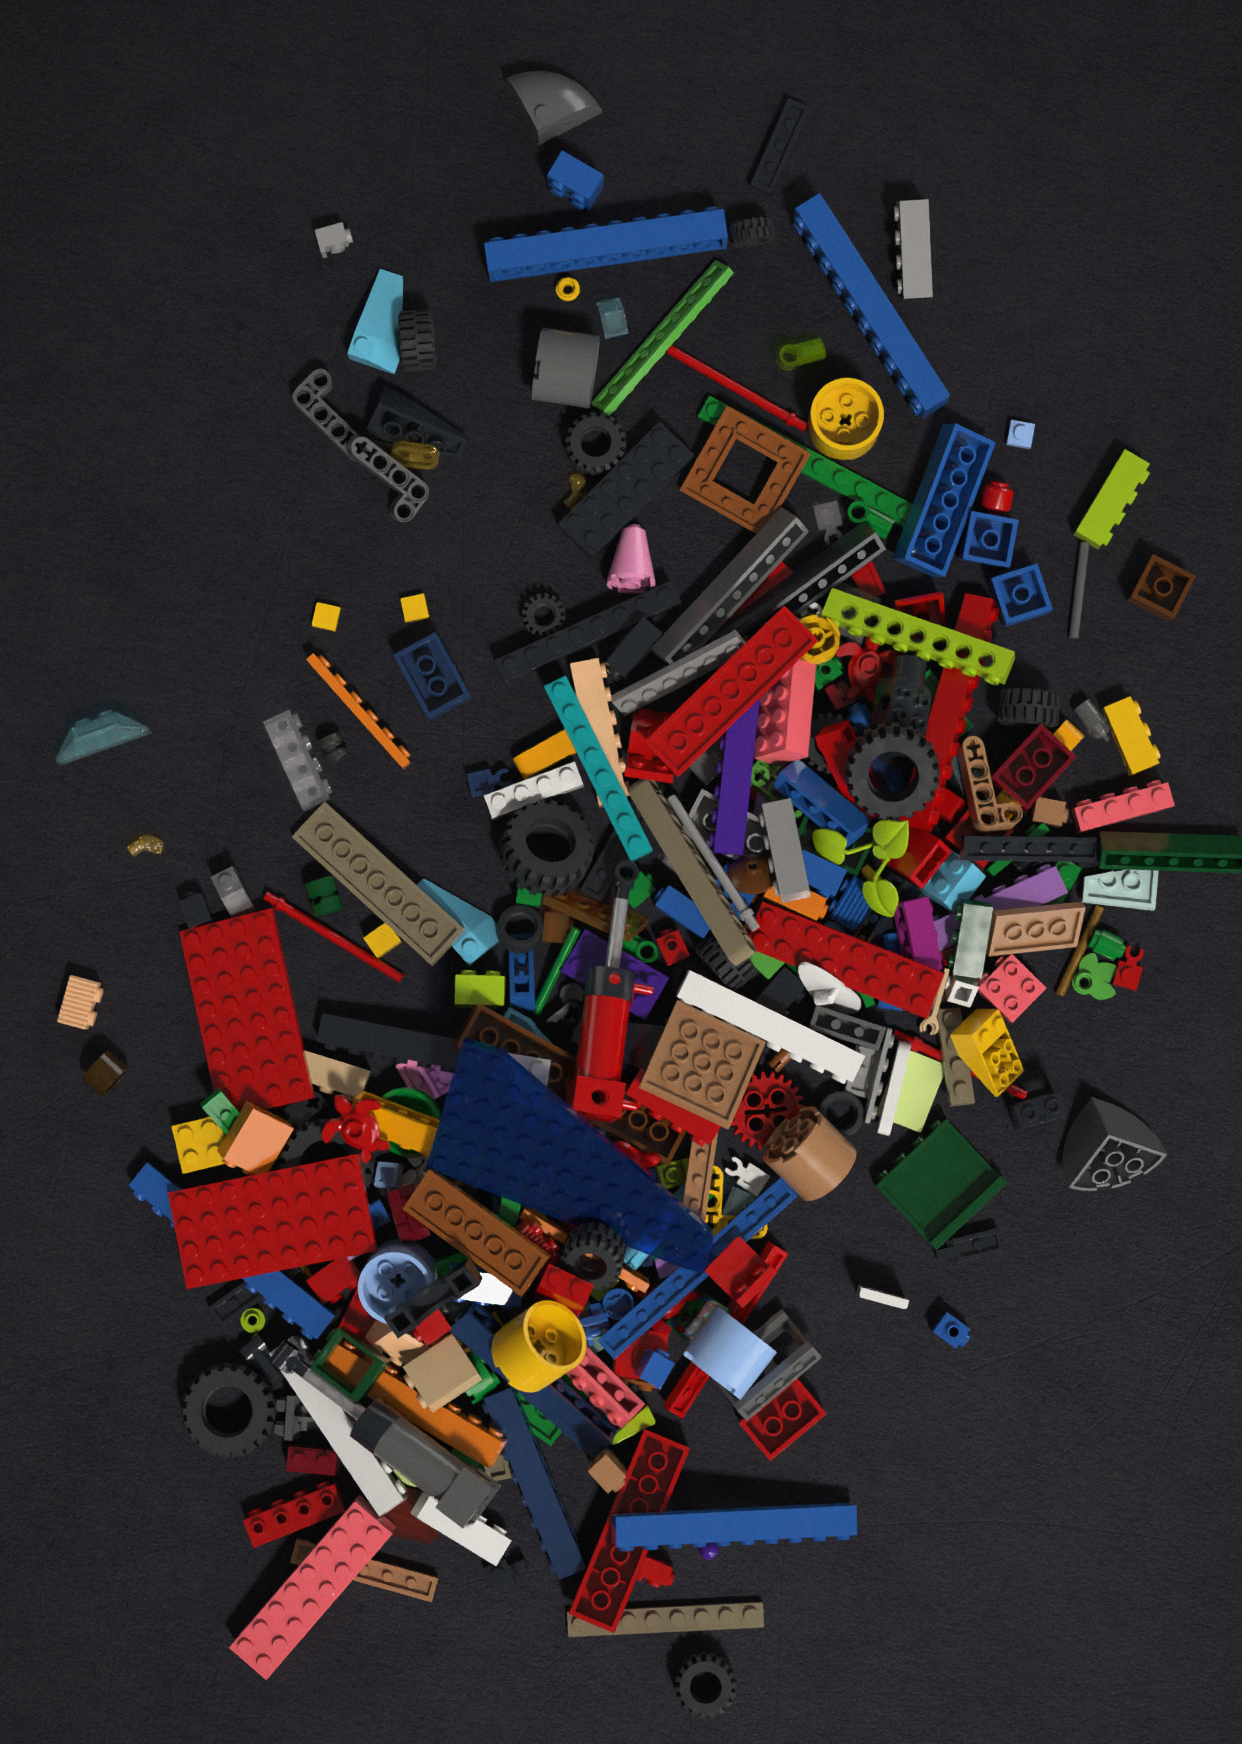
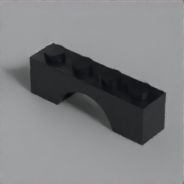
M468 1258L389 1309L384 1320L396 1337L400 1338L417 1327L440 1307L455 1299L462 1298L480 1286L483 1277L471 1259Z

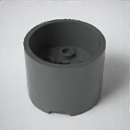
M542 328L536 355L532 400L590 408L598 362L600 336Z

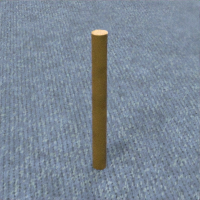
M1095 905L1057 987L1056 994L1065 996L1104 908Z

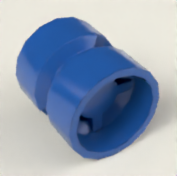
M612 1289L603 1298V1310L609 1318L621 1320L634 1308L633 1297L625 1289Z

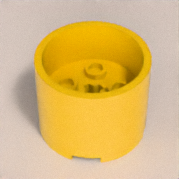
M841 378L826 384L815 396L809 414L808 431L813 444L821 453L830 458L853 460L863 456L873 447L878 438L884 419L883 404L876 391L861 380ZM841 418L844 420L850 419L849 426L846 424L840 425Z
M543 1300L533 1304L502 1326L494 1335L491 1351L495 1367L501 1369L509 1380L508 1384L523 1392H537L578 1366L585 1356L587 1343L582 1324L570 1309L558 1302Z

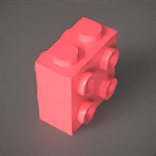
M1010 954L1007 957L1002 955L993 964L996 969L991 974L985 972L982 975V979L979 978L977 980L979 984L977 991L995 1009H999L1001 1015L1009 1023H1013L1046 987L1013 954Z

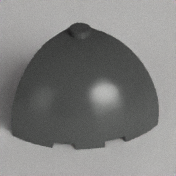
M529 71L505 79L506 85L538 145L602 113V108L592 94L578 82L564 75L548 71Z
M1091 1097L1074 1120L1067 1135L1062 1159L1063 1174L1068 1188L1097 1191V1187L1111 1186L1113 1189L1131 1183L1130 1179L1142 1172L1144 1175L1147 1174L1167 1156V1153L1158 1137L1137 1117L1116 1105Z

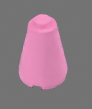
M630 524L621 531L607 578V586L611 590L612 586L618 588L619 593L642 594L646 588H655V577L646 532L639 525Z

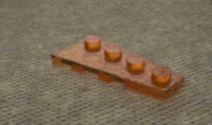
M566 890L560 896H555L552 893L550 897H544L542 904L604 932H610L612 906L569 893ZM627 911L623 940L630 942L647 927L649 918Z

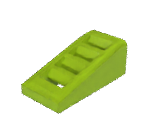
M648 1404L644 1405L622 1429L619 1428L612 1444L615 1445L655 1424L656 1420Z

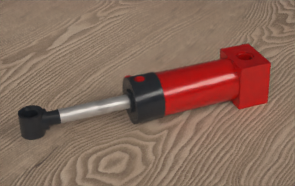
M630 860L619 862L610 873L615 895L605 966H591L587 969L584 991L585 1000L574 1078L567 1083L564 1116L612 1123L621 1118L622 1109L632 1111L638 1109L637 1101L624 1099L626 1083L620 1082L629 1010L630 1005L633 1004L634 993L652 995L654 987L635 983V973L619 968L629 892L634 889V882L639 875L638 866ZM620 869H626L629 872V879L621 877ZM592 1095L596 1098L597 1103L592 1100Z

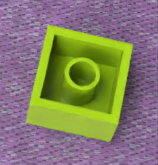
M464 970L461 971V975L455 976V1005L457 1008H473L474 1005L480 1003L489 1009H505L506 978L501 976L500 972L486 971L485 975H477L476 971Z

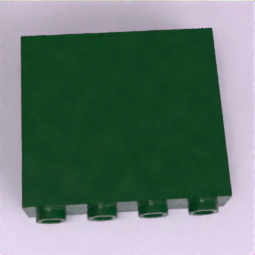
M937 1119L929 1127L931 1132L925 1138L922 1135L919 1136L911 1144L913 1149L907 1155L905 1152L901 1153L893 1161L896 1165L890 1171L884 1169L876 1177L878 1182L875 1184L880 1192L935 1250L943 1245L1007 1184L949 1123L948 1119L943 1121Z

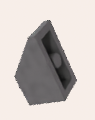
M231 866L210 877L232 918L256 912L236 868Z

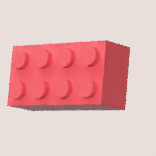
M800 659L760 698L755 759L778 766L808 757L816 671L815 664Z

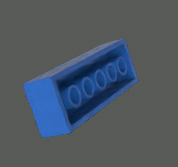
M956 423L942 425L892 559L931 577L946 576L996 442Z

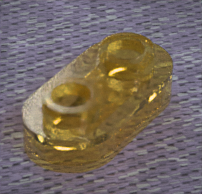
M406 441L395 443L391 451V457L402 466L426 470L435 468L440 457L438 449L432 445Z

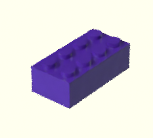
M585 929L561 972L585 986L588 967L605 966L608 942ZM621 951L619 968L635 973V983L654 987L652 995L634 993L633 1004L630 1005L629 1012L646 1020L669 977L626 952Z

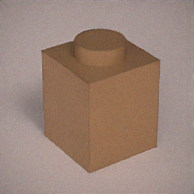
M1039 797L1034 802L1030 822L1036 824L1044 823L1046 826L1057 828L1061 827L1062 823H1066L1069 809L1065 808L1066 802Z

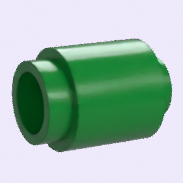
M1095 929L1088 947L1093 948V952L1114 961L1116 957L1121 958L1126 945L1123 944V938L1104 929L1101 931Z

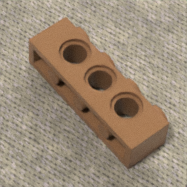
M608 1446L593 1459L590 1458L588 1460V1472L607 1493L611 1490L617 1492L626 1483V1465Z

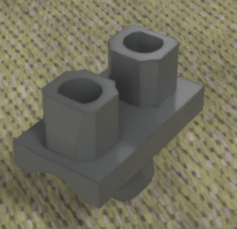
M297 1394L277 1398L276 1409L277 1411L286 1412L285 1421H276L274 1433L283 1436L284 1440L301 1439L302 1431H307V1422H315L311 1415H308V1410L303 1406Z

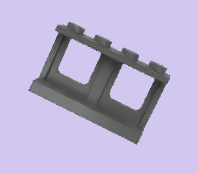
M782 1309L777 1314L772 1315L764 1325L752 1333L768 1345L782 1332L787 1331L800 1347L779 1365L772 1359L760 1374L763 1379L747 1391L741 1400L714 1380L746 1421L822 1358Z

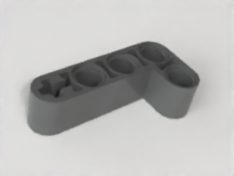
M317 369L295 389L293 401L296 407L349 459L356 461L347 453L346 445L349 438L360 436L322 400L331 391L333 381L326 370ZM317 378H327V384L323 387L316 386L315 381ZM302 394H309L311 396L307 404L298 402ZM324 410L328 412L325 420L319 421L315 419L318 411ZM336 427H343L345 433L341 437H334L332 435L333 430ZM356 443L355 446L360 447V452H364L367 455V452L361 448L363 443Z
M365 437L351 438L346 445L347 453L399 493L389 507L390 516L396 521H410L429 496V488L426 483ZM363 443L361 448L371 453L366 455L364 452H356L357 447L355 444ZM378 455L383 459V465L380 469H376L373 464L374 458ZM396 470H399L402 474V480L396 484L392 479V475ZM414 485H418L421 489V494L418 498H414L411 494V489ZM401 504H404L407 508V513L401 518L397 514V509Z

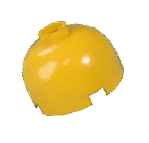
M810 615L799 620L819 640L801 659L815 665L832 659L839 648L840 632L837 625L827 617L826 619L819 618L818 615Z

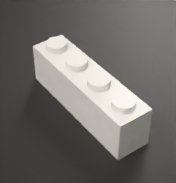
M575 762L484 795V798L494 821L514 813L517 809H522L525 804L532 803L534 805L536 801H547L584 786Z
M425 1492L421 1494L410 1512L413 1516L497 1566L512 1541L505 1536L507 1531L495 1524L492 1528L485 1524L487 1519L481 1515L473 1526L462 1529L435 1508L438 1502Z

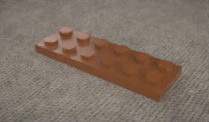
M433 1168L427 1171L403 1210L521 1297L526 1293L551 1256Z

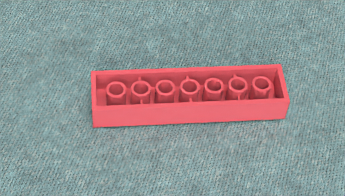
M359 1495L235 1638L229 1649L267 1680L389 1539L396 1526L385 1516H379L373 1506Z

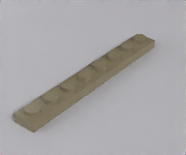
M763 1601L625 1608L615 1633L569 1615V1611H567L568 1637L764 1627Z

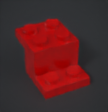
M647 708L634 711L624 776L667 783L673 782L674 773L644 744V741L673 712L660 713Z

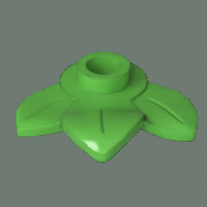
M1095 953L1088 954L1079 963V972L1072 978V987L1077 993L1082 995L1090 994L1097 1000L1111 998L1116 992L1109 982L1114 977L1117 966L1111 963H1098ZM1081 978L1087 979L1088 985L1086 987L1080 985L1079 981Z

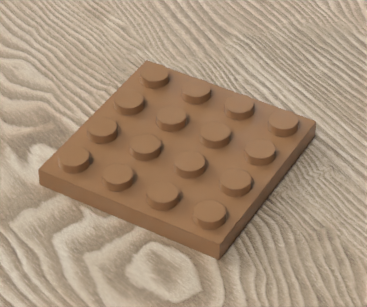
M677 1000L638 1088L729 1129L766 1042Z

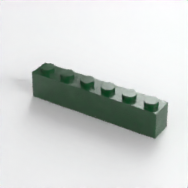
M1100 831L1099 869L1242 873V836Z

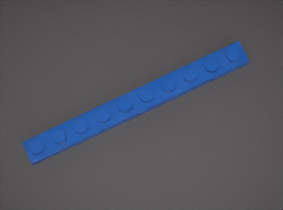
M782 1178L778 1179L597 1341L615 1360L709 1276L704 1269L736 1236L741 1237L745 1242L749 1241L798 1197L797 1194Z

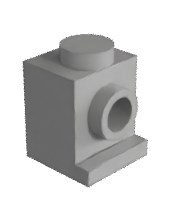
M342 222L315 230L323 258L327 257L326 252L331 251L332 254L345 250V247L349 246V243L353 242L350 229H344Z

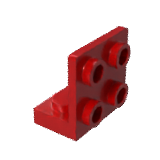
M736 1236L704 1269L729 1297L742 1308L778 1273L739 1236Z

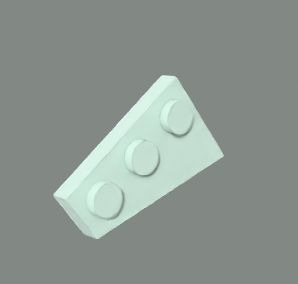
M1121 870L1087 876L1083 880L1082 903L1154 911L1158 871Z

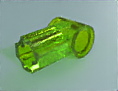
M821 338L783 346L777 356L778 366L782 370L790 371L797 366L826 359L825 347ZM791 353L795 361L786 362L783 359V354Z

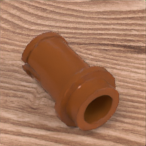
M781 1048L768 1061V1064L779 1073L791 1059L788 1057L790 1052Z

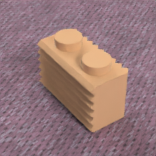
M70 975L57 1022L85 1030L89 1029V1025L93 1026L97 1016V1012H94L96 1002L100 1003L103 995V989L100 988L101 983Z

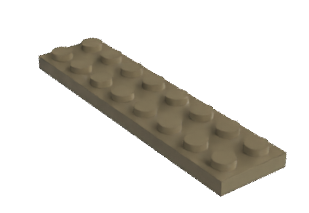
M325 801L292 836L295 841L431 966L466 931Z

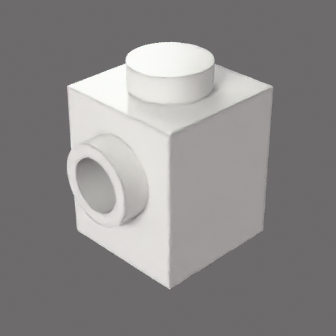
M951 972L945 985L947 1001L970 1008L979 988L977 978L957 976Z

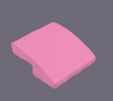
M408 1060V1064L400 1063L396 1065L407 1087L421 1090L434 1100L465 1083L458 1069H455V1073L440 1071L441 1066L432 1064L431 1069L418 1067L417 1061Z

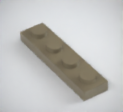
M960 1007L940 1009L937 1013L939 1024L938 1036L949 1107L974 1104L975 1098L970 1068L958 1056L950 1034L962 1023Z

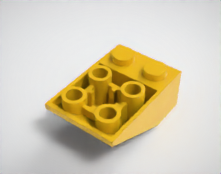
M976 1009L950 1034L958 1056L995 1097H998L1024 1071L999 1009Z

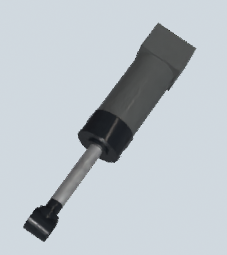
M283 1339L269 1359L274 1366L287 1374L295 1372L355 1418L357 1422L350 1433V1437L438 1502L435 1507L462 1529L474 1525L502 1485L477 1466H467L404 1418L399 1411L386 1403L382 1398L375 1399L368 1408L363 1407L360 1403H356L312 1370L311 1366L303 1361V1352L291 1342Z

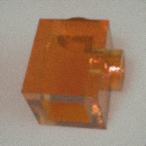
M551 908L550 912H545L542 942L564 944L574 924V920H569L570 915L565 914V909Z

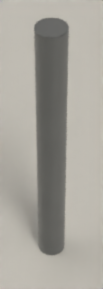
M1080 542L1069 630V638L1078 639L1089 551V543Z

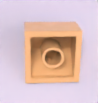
M378 1320L375 1321L365 1337L373 1348L381 1354L385 1352L390 1355L389 1360L398 1366H401L403 1363L405 1365L431 1348L424 1341L419 1343L411 1331L397 1338L388 1324Z

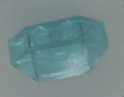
M112 710L98 714L99 718L90 721L89 718L75 722L76 726L70 728L56 757V762L59 765L70 763L151 734V729L118 712L113 713Z

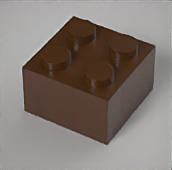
M1152 554L1127 601L1170 623L1179 611L1196 576Z

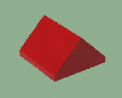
M943 592L895 600L892 604L894 610L946 627ZM896 627L897 633H899L901 629L899 627ZM916 634V635L912 636L911 639L919 638V637H923V636H922V635H919V634Z

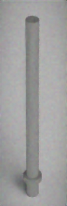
M670 796L667 799L736 906L740 913V919L742 921L745 920L751 931H755L760 926L753 916V910L751 908L748 909L677 796Z

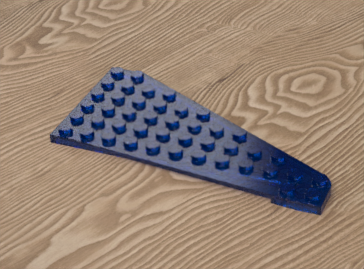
M464 1037L426 1170L432 1168L440 1174L450 1176L577 1227L581 1224L588 1226L589 1223H594L598 1226L599 1223L604 1224L605 1228L611 1227L614 1229V1234L619 1233L621 1241H624L625 1246L678 1267L704 1273L713 1246V1233L711 1228L504 1049Z

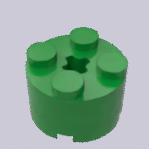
M470 1351L466 1355L482 1378L480 1382L464 1392L465 1395L473 1397L469 1401L474 1405L485 1396L497 1390L496 1385L500 1381L493 1370L486 1369L484 1366L486 1362Z

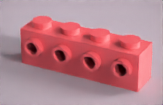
M1161 780L1147 783V788L1138 790L1137 786L1123 790V795L1116 797L1114 793L1100 796L1101 801L1091 803L1090 799L1077 802V807L1071 810L1077 833L1175 806L1168 782L1161 784Z
M587 1346L581 1363L566 1373L572 1379L574 1386L581 1391L583 1390L590 1397L591 1403L597 1408H601L607 1414L609 1421L614 1425H618L621 1429L645 1405Z

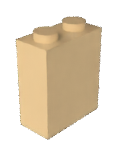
M453 1334L403 1366L407 1373L403 1376L411 1389L416 1387L420 1393L416 1398L423 1408L428 1406L432 1413L482 1380Z

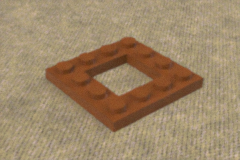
M726 406L680 491L757 534L779 511L811 453L735 409ZM736 439L778 462L755 504L713 481Z

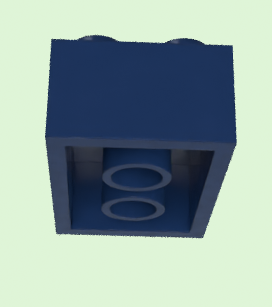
M436 632L393 655L429 722L472 699Z

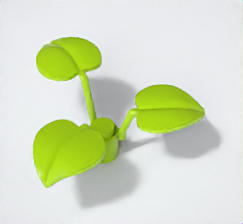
M880 820L873 827L874 841L849 850L845 849L847 841L839 832L827 828L815 830L812 833V839L820 858L835 865H839L845 860L844 854L849 855L873 847L874 855L879 859H883L873 877L874 881L867 880L864 882L862 888L863 896L867 904L875 912L887 917L895 916L899 902L897 890L889 881L885 879L879 880V875L887 862L890 861V858H900L906 852L909 839L908 821Z

